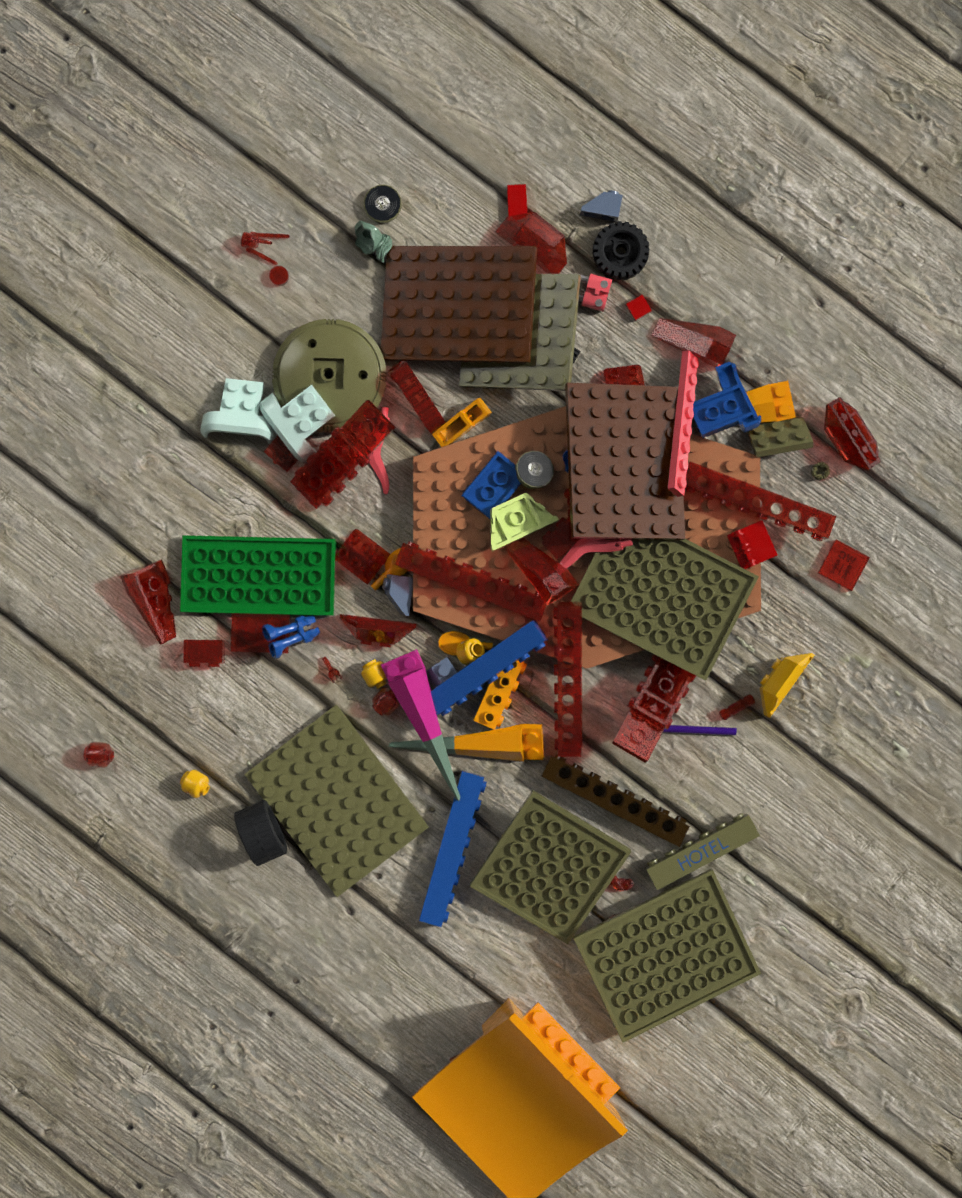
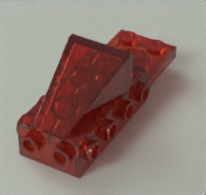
M366 400L341 428L338 426L331 432V437L322 442L318 447L319 450L307 458V463L304 467L301 466L296 470L295 476L290 482L316 509L322 506L327 507L334 500L333 496L336 493H341L346 488L345 483L348 480H353L358 475L357 471L364 468L371 461L369 457L373 454V451L396 427L370 400Z
M653 655L651 659L654 661L652 666L649 665L643 674L646 678L644 681H640L635 689L638 692L635 697L632 696L629 700L627 715L611 743L644 763L648 762L664 729L668 730L671 726L673 713L676 714L681 706L679 703L681 698H684L689 691L687 687L689 682L692 683L696 677L656 655Z

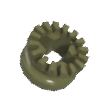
M819 462L812 467V476L817 480L825 479L830 474V467L824 462ZM818 466L820 468H825V471L823 472L824 476H822L821 474L818 475L816 473V471L818 470Z

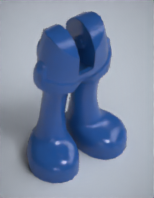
M314 616L297 617L295 622L282 627H273L270 624L262 626V633L267 641L294 631L297 632V634L285 639L269 643V651L273 659L280 658L286 647L301 641L309 643L321 633L319 627L308 629L309 631L304 632V626L308 627L316 622Z

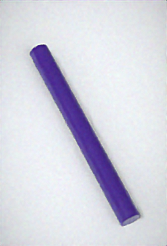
M659 725V732L713 735H736L737 733L736 728Z

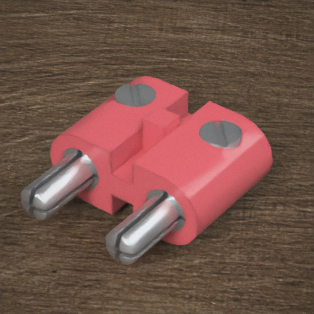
M591 273L589 277L580 275L583 278L580 281L588 283L584 296L579 294V301L582 302L581 306L603 312L612 279Z

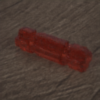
M749 694L743 697V700L740 699L729 705L727 709H722L719 711L721 718L727 720L731 715L734 716L746 709V706L755 704L754 697Z

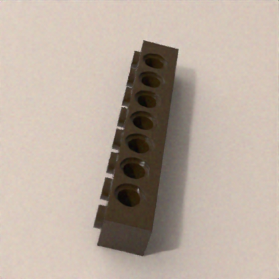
M556 754L555 757L550 756L541 777L678 847L681 846L690 828L686 824V819L678 815L674 818L669 815L670 811L659 807V809L652 807L653 803L645 798H642L641 801L634 798L635 793L627 789L623 792L617 789V784L609 780L607 783L601 781L600 775L592 771L588 774L583 771L584 767L573 763V765L566 763L567 759L559 754ZM563 767L568 768L570 771L569 776L566 778L559 776V770ZM580 776H584L587 779V783L583 787H579L576 784V780ZM595 786H603L604 792L601 795H595L593 792ZM619 794L621 801L618 804H612V795ZM636 803L638 810L635 813H630L628 811L629 804ZM648 812L655 813V819L651 822L645 820V815ZM669 820L672 822V828L667 831L663 830V823Z

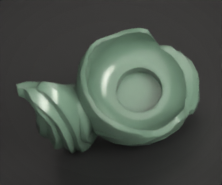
M362 220L355 225V235L357 236L355 245L366 255L376 251L377 260L384 263V257L393 245L392 239L387 234H381L374 225Z

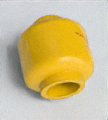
M472 638L458 644L456 654L462 664L469 665L484 655L485 649L482 642Z
M374 659L362 666L361 675L370 688L376 686L379 689L387 684V677L381 666L383 664L382 661Z
M197 770L185 772L180 780L182 791L193 798L206 795L210 789L208 785L209 778Z

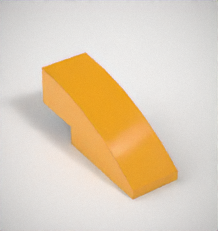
M477 398L432 435L441 447L450 445L482 422L492 412L481 398Z

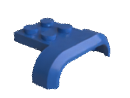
M727 362L715 367L722 391L697 400L693 404V420L701 437H708L738 424L744 433L758 428L761 422V415L757 416L739 379L736 365Z

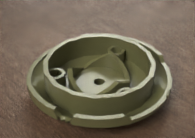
M320 319L297 328L281 344L273 363V389L281 407L310 385H313L335 414L334 418L316 432L323 433L324 431L327 433L328 431L330 433L332 431L337 433L358 426L373 415L385 394L387 369L379 346L366 331L344 320ZM328 370L333 373V377L330 379L325 378L324 375ZM362 374L366 375L364 379L361 377Z

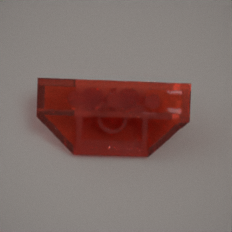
M536 212L507 216L496 230V233L512 246H536V264L548 274H560L567 264L564 234Z
M841 397L827 404L824 430L844 462L864 470H869L879 464L881 460L877 441L858 411L849 403L844 402Z
M340 614V619L357 640H361L360 644L372 645V642H380L379 646L391 648V644L396 645L417 628V624Z

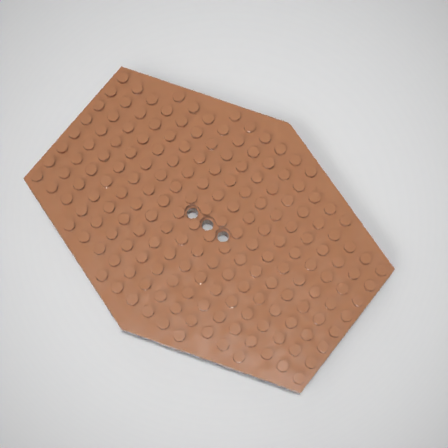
M566 406L413 457V611L502 641L529 622L536 620L548 638L544 642L546 646L537 651L538 653L583 668H591L644 649L567 610L596 552L583 554L570 567L560 573H549V570L557 566L573 545L580 540L579 538L566 540L562 537L563 530L571 531L569 473L565 471V463L562 457L564 452L568 450ZM691 434L688 470L686 472L687 485L683 496L685 539L740 566L727 535L761 520L760 457L756 458L754 454ZM497 451L515 465L518 459L526 452L540 451L546 454L554 466V475L551 481L544 488L529 489L521 484L508 501L527 493L535 502L543 505L545 510L553 516L556 515L559 520L492 552L491 520L461 495ZM761 563L745 569L759 576L738 618L761 611Z

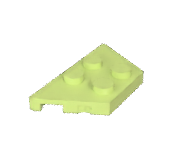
M527 493L493 507L490 510L491 551L493 552L549 526L559 519L556 515L553 516L545 510L543 505L535 502Z

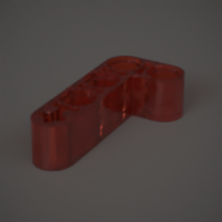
M402 360L387 370L430 434L446 423L406 361Z

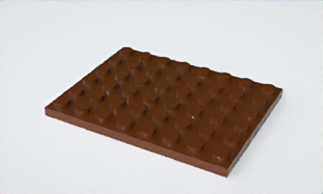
M392 246L386 257L381 352L384 360L530 363L537 247Z
M567 382L565 384L571 538L684 540L683 496L677 497L668 490L678 387Z

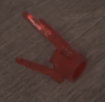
M252 231L251 233H243L241 247L246 248V252L253 253L274 265H277L278 262L254 250V248H258L259 243L272 244V241L259 239V237H290L288 234L256 233Z

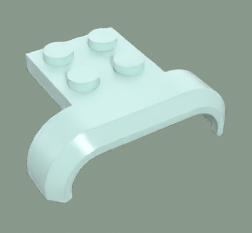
M226 378L220 411H211L203 415L200 429L201 434L205 438L208 437L210 432L260 436L266 439L269 445L272 442H276L277 433L265 417L259 415L264 382Z
M310 385L282 408L273 393L260 402L261 413L298 461L308 463L319 454L306 441V438L334 418L335 414L313 385Z

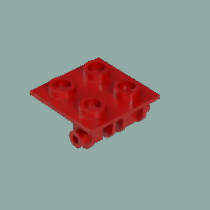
M763 520L727 535L738 563L743 569L750 568L778 555Z

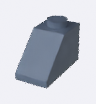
M613 190L603 192L582 206L580 216L617 222L623 195Z
M387 574L383 581L385 595L401 615L409 616L413 577Z
M448 657L426 670L430 690H433L458 673Z

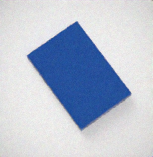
M497 451L461 496L490 519V510L508 501L521 485L516 476L515 464Z

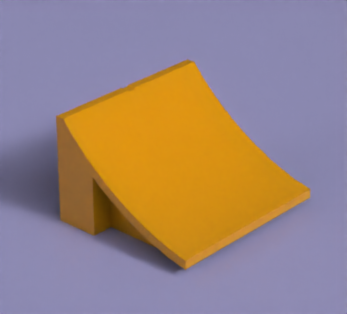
M508 998L481 1025L483 1035L443 1067L412 1096L421 1108L508 1198L538 1197L579 1163L611 1142L621 1138L628 1131L618 1111L608 1101L620 1089V1086L539 1002L523 1015V1012Z

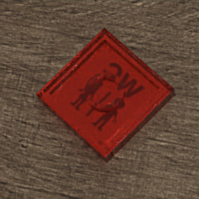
M835 539L817 574L852 591L870 557Z

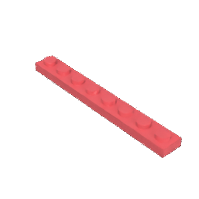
M690 350L682 351L668 479V490L677 497L684 496L687 485L686 472L688 470V453L690 452V435L692 434L691 424L694 416L693 404L695 401V385L697 384L696 375L699 366L698 358Z

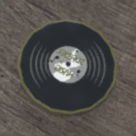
M377 185L366 193L364 209L371 220L382 224L389 223L397 218L402 204L401 197L393 187Z
M540 451L524 453L515 465L518 481L529 489L544 488L554 475L552 461L546 454Z

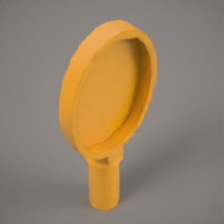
M403 547L392 552L385 562V572L370 586L376 591L383 584L387 574L402 576L407 573L413 565L412 550Z
M448 631L440 636L438 644L443 652L457 656L456 649L458 644L470 639V637L460 631ZM482 642L485 650L492 649L493 643Z

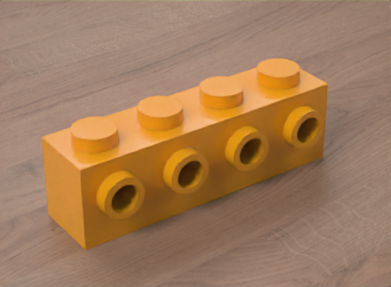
M518 660L513 664L514 668L505 674L502 671L497 675L498 679L489 684L473 721L494 730L496 726L500 728L504 719L501 714L504 709L508 710L512 701L509 698L511 691L515 692L519 685L517 677L519 673L523 675L527 666L524 661L520 663Z

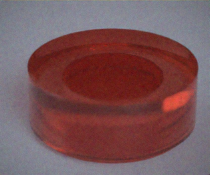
M275 266L271 269L269 277L274 285L283 286L289 280V273L283 266Z

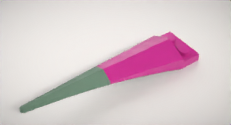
M415 649L381 664L388 679L390 688L455 798L459 801L460 794L439 726L426 669L418 650Z

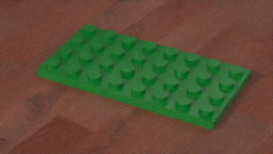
M182 535L180 612L334 616L336 539Z

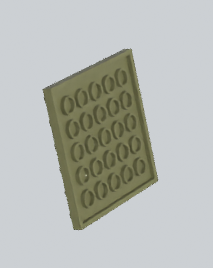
M536 274L530 363L461 362L459 386L466 388L565 391V384L567 382L571 383L581 276L579 274Z
M532 790L470 882V887L568 944L630 855L631 849Z

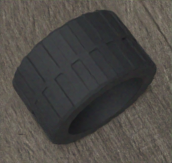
M266 800L235 812L234 820L238 834L247 854L256 866L287 854L288 850L283 832Z

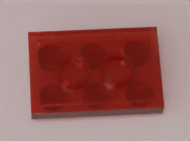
M232 613L231 652L270 653L269 643L290 637V633L267 641L262 633V626L265 624H270L273 627L290 624V615ZM289 646L282 653H289Z

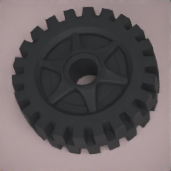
M617 221V223L613 222L609 226H605L598 233L593 244V258L597 269L604 276H609L610 279L628 280L630 277H635L642 271L649 257L650 249L647 236L642 233L643 231L640 228H637V225H631L626 221L625 223ZM622 247L626 253L620 255L616 252V249Z

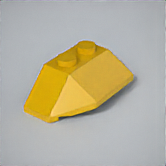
M813 653L781 657V659L777 658L771 666L773 669L769 675L766 674L760 681L762 685L759 689L764 716L770 718L815 656Z

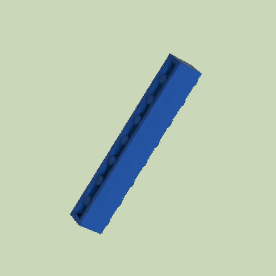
M536 620L529 622L433 689L431 695L437 716L440 714L442 717L452 711L450 707L455 704L461 705L468 700L466 696L471 693L475 695L483 690L482 685L486 682L488 684L493 683L498 679L497 675L502 671L504 674L514 668L513 664L519 660L521 663L530 657L528 653L533 650L537 652L545 647L544 642L548 638Z
M464 770L461 772L457 786L460 800L458 801L454 797L419 921L438 927H442L443 922L447 923L450 912L446 911L448 904L452 905L455 893H452L453 885L457 886L460 878L457 871L459 867H463L466 857L462 855L464 848L468 849L471 837H467L469 829L473 830L476 822L473 815L475 811H479L482 801L478 799L479 794L485 791L487 782L483 781L484 776Z

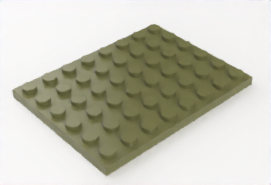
M632 539L633 545L623 547L621 551L596 552L567 610L706 681L759 576L687 539Z
M337 704L244 774L263 800L268 802L275 816L336 897L340 896L429 828V825Z
M709 869L573 936L622 1043L761 974L713 869Z

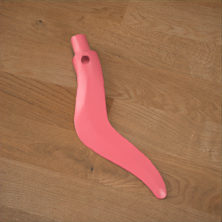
M381 407L376 429L366 446L367 460L378 476L384 494L389 492V479L380 453L389 426L388 407Z
M580 539L573 545L562 561L549 570V573L557 574L564 571L583 554L588 552L621 551L623 547L633 545L632 539Z

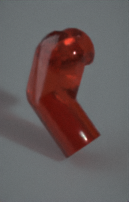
M616 875L610 882L617 891H629L634 886L632 879L618 878Z

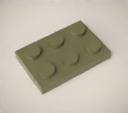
M804 417L762 424L758 428L747 431L756 458L813 448V439Z

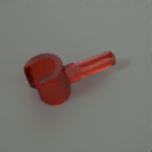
M327 657L322 658L328 668V676L331 682L335 683L333 680L335 675L342 679L340 672L331 666Z

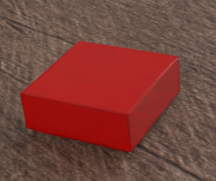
M643 294L626 303V307L634 321L652 312Z

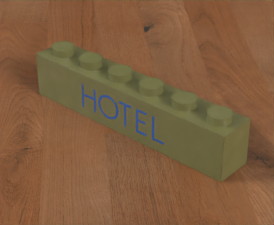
M739 813L732 817L733 821L727 824L722 822L715 826L716 830L710 833L705 831L698 835L699 839L693 842L688 840L681 844L682 848L676 851L671 849L664 853L665 857L659 860L654 858L647 862L648 866L645 869L655 888L659 890L759 837L760 835L750 816Z

